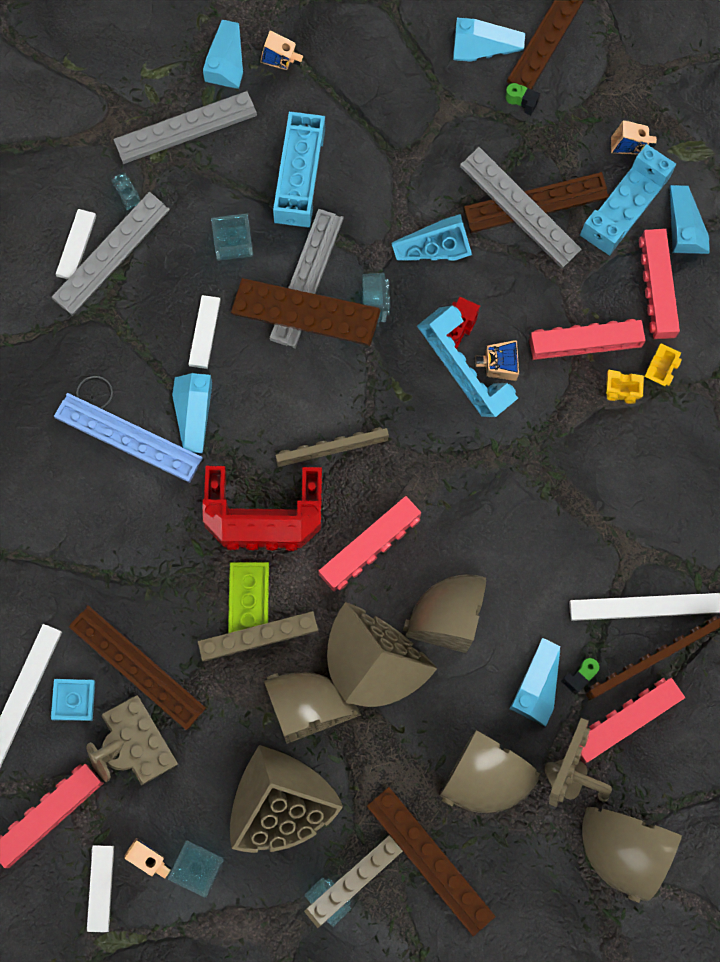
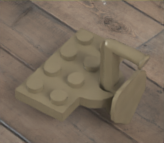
M138 695L102 714V718L111 732L106 736L102 748L97 750L91 742L86 746L93 769L105 782L111 778L107 766L123 771L132 768L140 784L144 785L178 764Z
M583 718L579 721L565 758L557 762H548L545 765L544 771L552 787L549 804L557 807L559 801L563 803L564 798L575 799L583 785L598 791V798L602 802L608 801L612 792L610 785L587 776V767L580 761L583 747L586 746L590 729L587 728L589 721Z

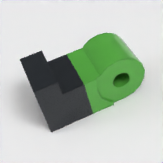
M512 83L507 87L505 98L509 104H517L525 108V113L531 116L539 102L540 93L517 83Z
M588 658L581 663L579 671L574 676L568 673L561 682L576 695L597 674L599 663L595 659Z

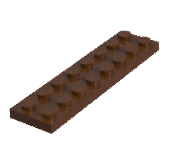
M244 278L241 279L231 311L236 316L368 346L371 345L381 312L377 307Z

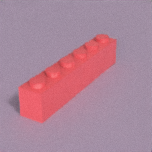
M666 229L644 230L642 236L639 237V247L642 248L643 252L641 254V264L645 268L643 280L647 284L645 296L646 299H649L647 312L648 316H651L650 333H653L654 339L676 338L680 329Z
M628 319L625 322L619 323L617 321H610L602 325L592 323L584 327L574 325L566 329L556 327L549 331L538 329L531 332L529 338L532 360L641 348L646 341L642 320L636 321L635 319Z
M405 496L318 571L319 576L333 591L337 589L342 590L348 584L347 580L352 576L354 578L363 571V566L366 564L370 565L377 559L376 555L381 551L383 553L392 546L391 542L393 540L401 539L406 534L405 530L410 526L412 528L421 521L419 519L421 511Z
M662 678L654 684L656 688L649 691L647 688L639 693L638 696L640 698L635 702L630 699L622 705L624 709L618 713L614 710L607 714V720L603 723L598 720L589 726L591 729L588 735L589 738L586 746L583 747L580 760L586 764L683 700L685 696L674 680L670 678L666 681L665 678Z
M78 765L71 772L73 774L67 780L66 778L61 780L56 785L57 789L53 793L48 792L40 799L41 803L36 808L33 806L24 813L25 817L20 822L15 821L9 826L8 833L4 836L0 835V863L4 868H10L104 784L89 765Z

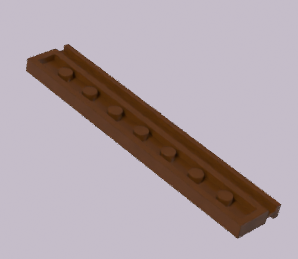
M554 0L510 74L507 83H517L531 90L533 89L584 0Z
M602 172L524 191L546 214L605 200L609 197ZM493 199L464 206L463 208L470 233L515 222Z
M89 605L68 626L186 731L206 710L199 701Z
M715 616L706 621V626L701 628L699 625L689 631L690 635L686 637L681 635L673 640L674 644L669 647L667 644L656 649L658 653L653 656L650 653L639 659L641 662L635 666L633 663L622 668L624 672L619 675L616 672L606 677L607 681L603 684H600V682L593 684L589 687L590 691L586 693L589 701L719 629L720 618Z
M390 787L366 806L473 937L496 917Z

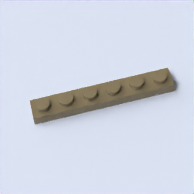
M379 427L372 429L368 433L357 432L348 438L341 436L335 438L334 441H320L310 447L303 445L294 451L283 450L276 455L277 466H286L385 442L389 438L387 428L382 429Z
M312 611L198 641L202 661L204 662L318 632L314 612Z
M389 835L304 912L316 927L319 928L403 850Z

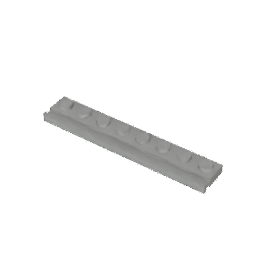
M245 91L114 139V143L123 164L250 119L257 116V112L248 92Z
M480 147L460 164V167L561 268L582 250Z
M149 192L57 290L52 299L73 316L163 219L170 209Z
M318 209L289 285L290 289L316 294L341 228L343 216L339 217L336 214ZM274 325L270 341L286 346L289 345L296 349L302 330Z

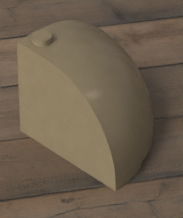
M469 574L456 575L443 579L431 586L416 603L410 620L406 619L403 631H406L405 637L467 653L474 641L479 620L478 613H480L486 587V577Z
M345 602L330 632L327 660L332 682L347 704L364 707H378L391 704L413 693L437 670L436 666L423 652L419 653L416 649L412 648L413 643L391 625L377 616L371 618L365 614L366 610Z
M309 672L289 673L280 676L276 673L268 676L267 680L264 681L286 744L361 716L358 706L347 704L336 689L332 679L326 676Z
M476 730L468 739L439 796L443 798L442 802L451 807L455 804L472 812H499L509 809L524 800L534 789L541 775L523 758L511 750L505 748L501 750L498 742Z
M259 745L244 771L234 799L230 821L231 847L234 850L258 853V850L270 849V852L293 847L317 834L316 831L324 825H329L343 808V805L334 789L310 767L289 755Z
M587 807L583 818L582 837L584 849L592 867L607 884L627 894V899L640 903V900L649 901L663 883L677 852L682 835L656 825L645 826V822L617 812L605 809L599 812V809L596 807Z

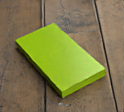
M230 562L228 633L268 623L269 562Z

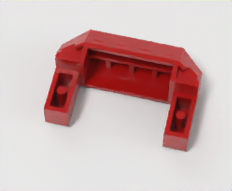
M205 466L203 523L205 528L223 547H227L229 550H238L239 547H247V550H258V547H263L271 551L278 550V548L296 551L297 548H302L321 530L322 467L302 468V501H297V509H229L226 500L227 472L225 466Z

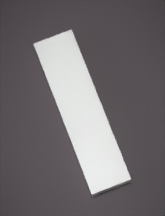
M81 209L77 210L56 271L57 277L69 279L79 268L96 219V213Z
M204 295L201 297L189 359V366L208 369L221 301L218 297Z
M114 846L92 847L87 932H109Z

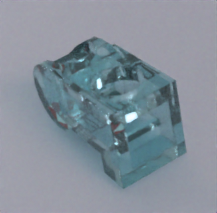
M124 172L111 178L112 184L126 210L131 209L140 202L138 192Z

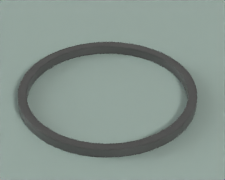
M90 376L85 378L77 388V398H79V389L81 385L89 379L99 378L106 381L110 386L111 395L108 402L105 405L99 407L100 409H103L110 403L113 396V389L111 384L108 382V380L100 376Z

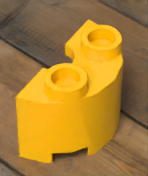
M660 344L644 377L663 386H669L674 377L671 375L673 368L678 369L682 361L679 358L681 352Z
M608 370L606 382L607 399L610 401L624 400L628 404L636 403V399L643 397L644 376L636 374L624 375L619 371Z

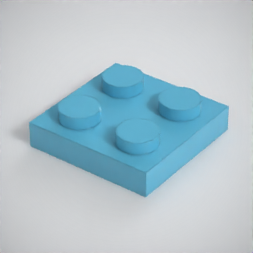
M54 679L51 720L93 721L95 680Z

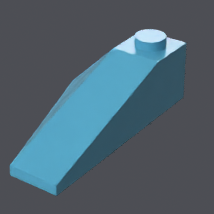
M457 18L453 60L471 62L481 57L490 58L495 54L523 51L525 33L477 19Z
M227 20L221 21L203 68L205 82L239 89L243 76L239 23Z
M670 185L673 253L709 254V235L689 186Z
M461 214L443 219L392 242L397 260H457L472 255Z
M191 373L175 377L172 396L182 446L184 449L197 454H203L212 390L211 375Z
M542 638L509 708L545 727L554 709L560 646Z

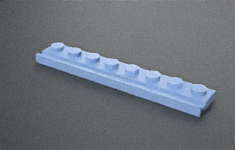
M69 393L66 394V398L62 401L54 415L55 419L189 483L203 459L189 450Z

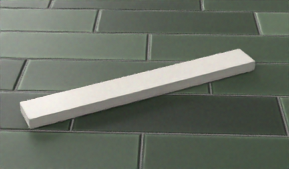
M720 593L570 600L571 621L718 614L720 613Z
M45 624L42 625L0 716V768L62 634L60 630Z

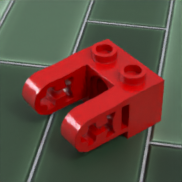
M459 297L458 301L453 302L452 305L461 312L463 322L447 334V337H451L455 342L454 347L458 349L464 335H470L477 321L480 305L462 297Z

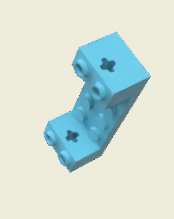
M289 112L273 208L274 223L309 228L311 226L314 188L320 149L323 146L325 135V116Z
M646 144L636 157L630 171L598 211L594 210L586 220L580 236L610 256L669 180L676 163Z
M453 305L438 308L418 324L417 327L481 417H496L518 399L514 387L508 383H493L487 388L483 383L479 382L476 378L477 373L466 364L465 356L454 347L455 342L449 336L447 337L448 333L463 322L461 312Z

